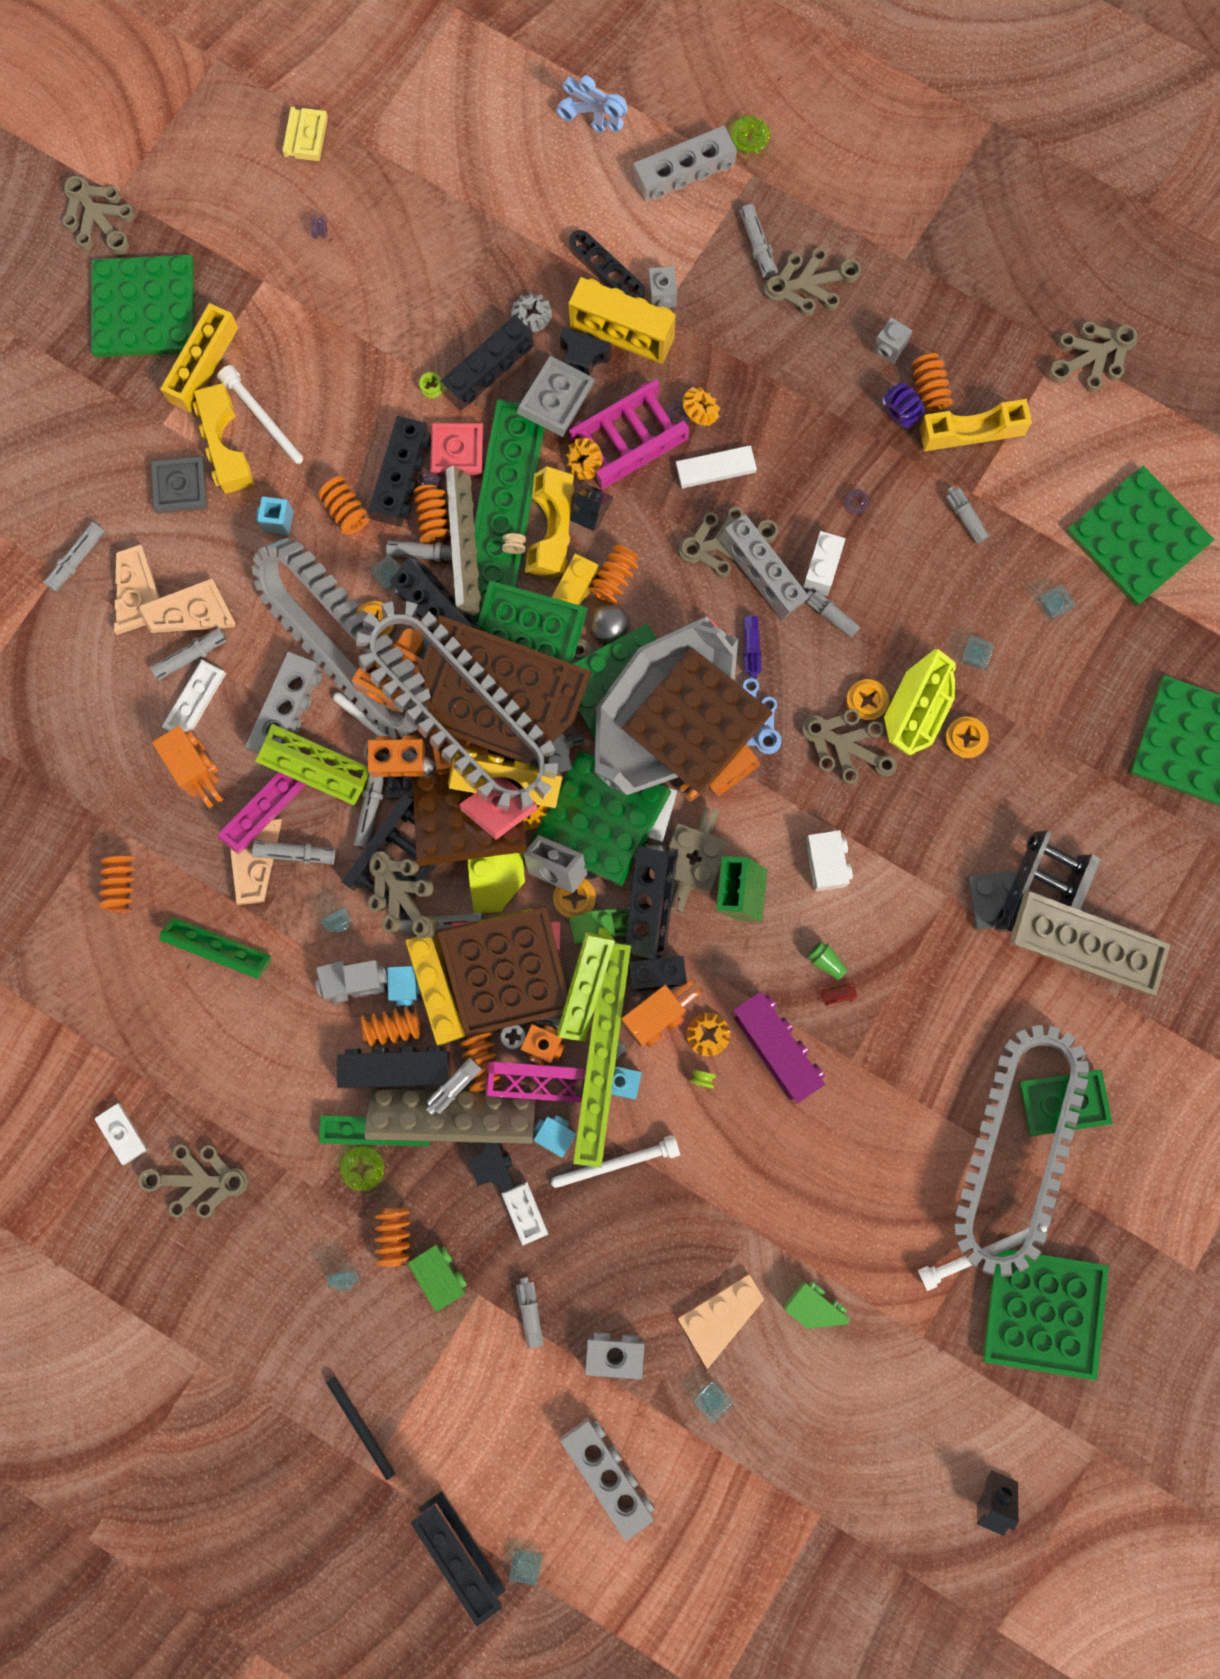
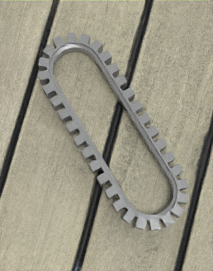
M280 539L259 549V552L253 558L256 564L252 565V574L259 578L254 580L256 590H263L264 592L260 596L261 600L265 605L269 603L272 605L270 613L275 618L283 617L280 624L286 630L293 628L291 636L297 642L302 639L304 640L301 647L307 653L315 652L312 659L318 665L323 662L325 663L323 671L329 677L334 674L336 675L333 682L339 689L344 686L347 687L344 694L349 700L358 699L355 706L360 712L368 710L366 718L371 724L378 721V730L384 734L389 732L390 737L394 738L399 736L402 738V736H407L416 731L418 724L426 719L421 716L414 726L406 718V712L414 707L411 703L407 706L405 715H399L355 690L352 679L358 669L290 596L279 576L278 563L282 562L296 575L356 642L358 632L369 636L372 634L371 631L363 627V619L368 614L364 610L357 613L360 605L353 598L346 601L349 593L343 587L335 589L338 581L332 575L324 577L326 568L321 563L313 565L315 556L310 551L303 553L304 546L297 541L292 543V539ZM378 634L374 645L378 658L428 710L425 700L431 696L428 688L420 686V684L425 682L420 673L414 675L412 670L415 665L409 659L402 662L401 658L404 653L398 647L390 649L393 641L387 635L379 637ZM370 649L364 650L367 654L370 653Z
M1042 1025L1032 1026V1037L1023 1029L1015 1036L1018 1044L1010 1039L1004 1047V1053L1010 1057L1000 1056L998 1070L1005 1071L1007 1074L996 1071L993 1086L1002 1088V1091L991 1088L989 1102L998 1104V1106L995 1107L987 1104L984 1118L992 1120L993 1124L982 1121L979 1130L980 1135L989 1138L988 1140L977 1138L975 1151L983 1153L984 1156L981 1157L973 1154L970 1162V1168L979 1170V1174L968 1171L965 1180L966 1185L975 1188L974 1191L963 1188L961 1194V1201L970 1204V1206L967 1208L958 1205L956 1218L966 1221V1224H955L956 1237H967L957 1242L962 1254L973 1251L967 1258V1261L975 1268L982 1261H985L983 1273L994 1276L996 1265L1000 1266L1001 1277L1012 1276L1011 1264H1014L1018 1272L1021 1273L1029 1268L1024 1258L1025 1256L1035 1262L1041 1251L1032 1246V1244L1036 1243L1044 1246L1047 1233L1037 1230V1227L1041 1226L1049 1229L1052 1218L1051 1215L1042 1213V1209L1053 1212L1057 1199L1046 1194L1050 1192L1058 1195L1061 1181L1052 1179L1051 1175L1062 1178L1066 1165L1055 1160L1059 1158L1067 1161L1070 1147L1060 1144V1141L1072 1143L1075 1130L1066 1128L1065 1125L1076 1128L1079 1113L1070 1111L1069 1108L1080 1111L1084 1098L1073 1093L1085 1094L1088 1080L1080 1078L1081 1076H1088L1089 1073L1088 1061H1081L1085 1059L1086 1053L1081 1045L1072 1048L1076 1038L1068 1032L1061 1040L1058 1039L1060 1028L1050 1026L1048 1035H1044ZM1049 1046L1060 1051L1067 1059L1070 1066V1079L1029 1232L1023 1247L1015 1254L1006 1257L992 1256L984 1252L976 1243L973 1235V1222L1017 1064L1021 1056L1030 1048Z

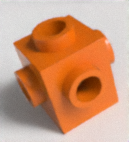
M531 1025L520 1050L531 1055L530 1061L544 1066L546 1062L552 1064L554 1059L559 1061L565 1045L561 1044L563 1039L558 1037L556 1029L548 1025H544L543 1029ZM543 1041L549 1042V1047L546 1050L540 1049V1044Z

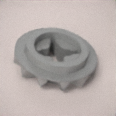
M530 292L529 295H521L513 303L511 314L512 317L516 315L533 332H537L549 324L552 310L549 301H546L542 295L538 296ZM536 305L537 314L532 313L527 318L526 309L531 310Z

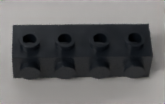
M514 315L440 381L443 395L462 411L534 346L533 331Z
M396 416L368 509L372 520L402 527L403 520L408 519L411 505L408 503L411 495L414 496V489L418 485L416 476L418 472H422L425 458L422 456L425 448L428 449L431 443V433L428 431L427 423Z
M408 557L390 579V582L396 588L395 593L401 599L417 604L416 616L424 618L430 612L437 620L439 615L484 631L470 614L456 607L454 596L422 562Z
M428 1046L427 1052H416V1047H400L398 1053H389V1048H372V1053L361 1054V1049H345V1054H337V1088L341 1089L441 1086L451 1078L450 1052L443 1051V1046Z

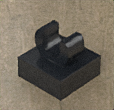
M386 777L387 800H399L404 794L413 799V777Z

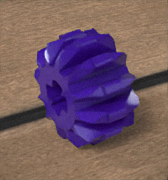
M898 383L896 386H892L882 399L889 416L903 428H910L912 425L917 424L926 412L919 395L905 383Z

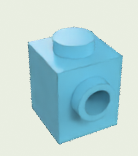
M262 496L260 507L257 509L256 520L266 533L289 535L294 511L288 500Z
M388 967L389 1001L396 1002V1007L412 1006V1001H419L421 991L414 967Z
M615 1066L611 1095L636 1100L642 1072Z
M557 1115L553 1119L547 1116L545 1121L540 1119L533 1131V1134L536 1135L534 1139L536 1143L562 1158L577 1133L567 1128L570 1123Z

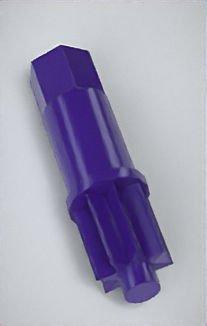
M750 615L744 617L745 674H748L750 678L756 679L757 674L762 672V653L760 651L758 616Z

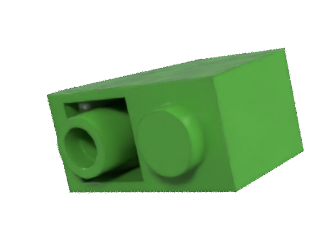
M627 909L590 911L569 918L574 945L583 944L586 932L598 934L600 927L608 929L613 939L624 937L629 919L627 917Z
M802 1281L782 1307L807 1329L847 1325L850 1321L844 1315L847 1309L835 1299L830 1304L822 1297L825 1291L813 1281L809 1285Z

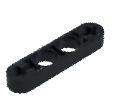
M577 230L570 235L569 248L571 253L608 288L620 289L628 296L629 289L632 292L637 290L638 295L632 294L631 297L644 299L643 284L589 233ZM576 241L580 243L585 241V248L582 245L576 246ZM595 255H601L605 261L601 265H595L591 262V259ZM615 271L623 276L621 280L616 282L608 277L610 273Z

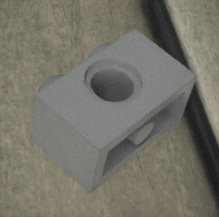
M540 835L536 837L528 847L527 852L523 854L530 875L573 893L587 876V870L584 868L583 854Z
M376 960L343 966L347 994L358 998L387 992L388 969H385Z
M594 1332V1337L588 1336L585 1375L642 1379L644 1341L639 1340L638 1335L623 1334L622 1339L611 1338L610 1333ZM616 1347L622 1350L623 1358L620 1361L612 1362L608 1359L607 1352L611 1348Z

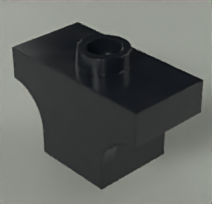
M563 327L560 334V348L567 352L565 356L566 364L590 376L596 365L609 362L611 357L610 342L597 339L594 335L587 332L579 333Z
M591 486L577 493L575 498V506L570 521L594 531L599 528L605 512L610 507L613 496Z
M485 1143V1148L480 1155L468 1159L477 1186L485 1183H495L501 1187L503 1192L515 1187L509 1168L513 1167L512 1160L508 1151L503 1153L500 1143Z
M991 1470L987 1477L984 1492L977 1503V1525L1004 1536L1008 1529L1014 1530L1019 1523L1018 1482Z

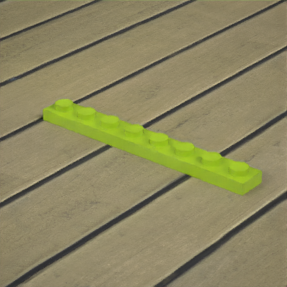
M614 943L594 1009L573 1164L602 1167L630 958V945Z

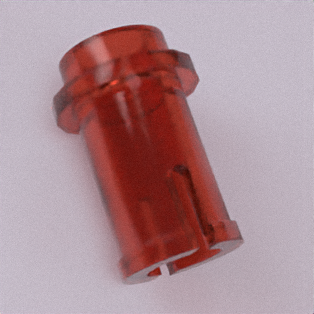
M846 981L844 982L845 985L821 989L825 1007L845 1001L852 1003L853 999H857L854 983L849 984Z

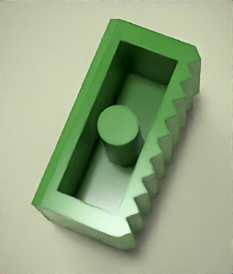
M436 1244L407 1263L435 1312L463 1296L467 1292L464 1287L468 1285L460 1270L455 1273L450 1264L453 1258L445 1246L441 1248L439 1244Z

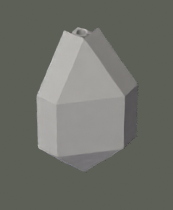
M707 616L640 647L597 705L595 773L610 788L629 795L678 777L627 735L621 727L691 647L732 680L735 679L738 638L727 635L720 628L715 627Z

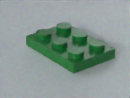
M1102 1069L1089 1071L1088 1076L1080 1077L1088 1080L1085 1094L1073 1093L1084 1097L1080 1111L1069 1108L1070 1111L1079 1113L1076 1128L1065 1125L1066 1128L1079 1130L1113 1124ZM1070 1074L1018 1082L1029 1137L1055 1133Z

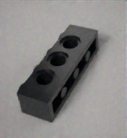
M650 843L637 846L633 856V863L635 865L634 876L630 882V890L632 892L631 903L627 908L628 928L624 934V944L631 946L630 954L653 960L666 955L678 849ZM650 868L655 873L654 880L650 876ZM647 895L651 898V906L647 903ZM644 922L648 925V933L644 930Z

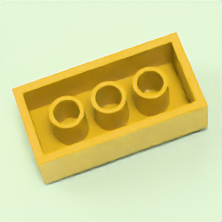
M580 277L568 303L570 328L582 333H590L597 339L610 342L612 345L663 364L674 340L676 314L666 307L651 305L643 298L628 296L620 289H610L594 279L587 280Z

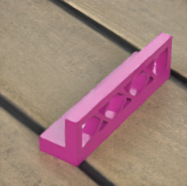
M488 1062L485 1096L582 1103V1097H577L571 1087L578 1080L585 1081L586 1069ZM494 1074L504 1075L511 1084L503 1091H493ZM510 1075L519 1077L516 1080H514ZM525 1076L531 1077L537 1084V1087L530 1093H524L518 1086V1083ZM537 1077H541V1078H545V1079H544L542 1082H540ZM552 1078L557 1079L564 1087L556 1095H551L544 1087ZM563 1079L572 1080V1081H570V1082L567 1084ZM513 1087L517 1090V1092H509V1091H510ZM540 1089H541L542 1092L544 1093V1094H535V1093L538 1092ZM566 1091L570 1094V1096H562V1095H563Z

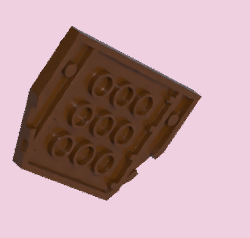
M439 615L433 633L440 624L449 632L448 639L441 644L445 647L452 636L461 644L460 651L454 654L453 657L457 660L465 649L472 656L471 664L465 667L468 672L476 661L484 669V673L476 681L481 684L489 674L496 682L495 688L488 692V694L493 697L499 687L508 694L507 700L500 704L502 709L504 710L509 702L513 700L520 709L518 714L511 718L517 722L523 712H525L532 720L530 726L523 731L528 735L535 725L543 731L542 738L534 742L539 748L549 740L553 743L574 723L592 671ZM429 643L421 664V672L425 680L424 688L429 689L431 696L425 700V704L432 716L454 737L531 764L536 759L534 753Z

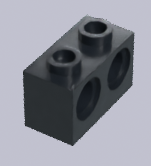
M684 956L629 962L632 992L660 989L664 985L668 988L682 987L687 983Z

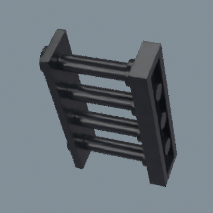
M405 794L341 881L352 891H355L357 887H363L374 895L375 882L370 880L367 874L370 870L369 862L374 853L384 851L388 844L392 845L394 843L417 859L416 845L401 836L399 831L404 822H411L415 825L414 801ZM438 864L425 865L416 878L414 876H405L401 871H393V873L399 880L417 882L419 880H427ZM385 890L384 897L389 905V892ZM407 892L410 898L413 900L416 896V893ZM400 904L399 919L400 917L404 919L408 914Z
M1034 832L1027 841V851L1005 904L996 916L997 923L994 930L998 932L1012 931L1024 892H1028L1033 878L1061 892L1062 897L1059 903L1081 910L1101 858L1093 854L1078 855V858H1074L1048 844L1051 832ZM1043 854L1071 868L1072 872L1067 883L1038 868Z
M442 1490L418 1508L421 1514L415 1517L410 1524L477 1627L502 1608V1604L497 1597L504 1593L506 1588Z

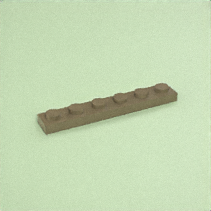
M452 466L446 469L455 602L457 608L474 616L481 612V595L479 592V571L477 568V548L473 518L474 505L471 493L472 481L470 475Z

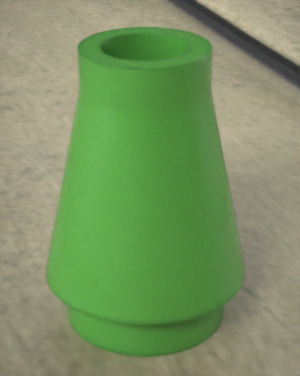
M822 941L816 944L807 955V958L811 960L810 964L833 976L836 980L841 979L848 970L829 944L825 945Z

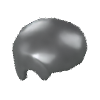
M604 604L598 607L592 613L589 621V628L593 637L605 644H610L626 635L629 627L627 614L615 604Z

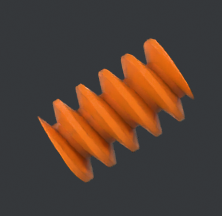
M937 353L920 356L911 364L914 371V379L917 381L916 389L919 390V398L923 401L925 411L928 413L941 411L953 404V399L946 398L951 395V390L943 389L949 385V380L943 379L947 376V371L940 369L945 366V362L937 360L939 358Z
M340 475L327 481L321 487L318 497L324 502L325 508L329 510L330 516L335 519V523L340 527L342 534L352 535L362 530L370 521L368 518H363L367 513L366 509H359L361 506L360 500L353 501L356 494L349 492L350 485L343 484L345 478Z
M421 485L414 489L415 505L417 506L416 514L418 516L417 524L420 526L418 530L421 536L420 542L434 544L450 537V530L444 529L450 526V521L443 519L449 516V511L443 509L448 506V502L440 500L447 496V492L439 490L434 485Z
M616 544L612 548L613 553L607 556L608 562L602 564V570L597 572V579L592 580V588H589L591 593L602 601L617 605L618 601L613 595H623V592L618 587H628V583L624 578L633 579L634 577L629 569H639V566L634 562L639 560L637 554L624 546Z
M111 856L101 859V865L107 868L102 869L100 875L107 879L99 882L101 887L106 888V890L99 892V896L106 899L98 903L99 908L115 913L133 912L132 909L126 908V904L133 903L134 899L126 897V894L134 892V889L128 887L127 883L135 881V878L128 876L127 873L136 870L135 867L128 865V862L136 860L135 857Z
M404 1006L403 1015H400L397 1009L394 1008L392 1017H389L384 1010L382 1011L381 1019H378L376 1014L372 1013L370 1022L366 1020L364 1015H361L363 1038L366 1045L368 1042L371 1048L377 1047L378 1040L382 1046H386L388 1038L391 1039L392 1043L397 1044L399 1035L405 1042L409 1040L410 1033L414 1039L420 1038V1023L415 1006L413 1013L409 1011L407 1006Z
M492 1032L468 1036L465 1041L459 1044L460 1048L468 1049L467 1052L462 1054V1058H472L482 1068L471 1080L476 1083L469 1087V1091L479 1092L486 1090L488 1062H491L490 1060L497 1056V1053L488 1051V1049L495 1045V1042L486 1041V1038L493 1034ZM494 1074L493 1088L503 1086L495 1083L502 1078L501 1074Z
M378 1208L383 1213L376 1215L375 1219L383 1222V1224L375 1227L374 1230L383 1233V1235L374 1239V1242L382 1244V1248L375 1250L374 1253L382 1256V1259L374 1262V1265L385 1267L405 1266L406 1264L402 1262L410 1259V1255L402 1252V1250L409 1248L410 1243L402 1241V1239L410 1236V1232L402 1229V1227L409 1225L410 1220L402 1218V1216L409 1214L410 1209Z

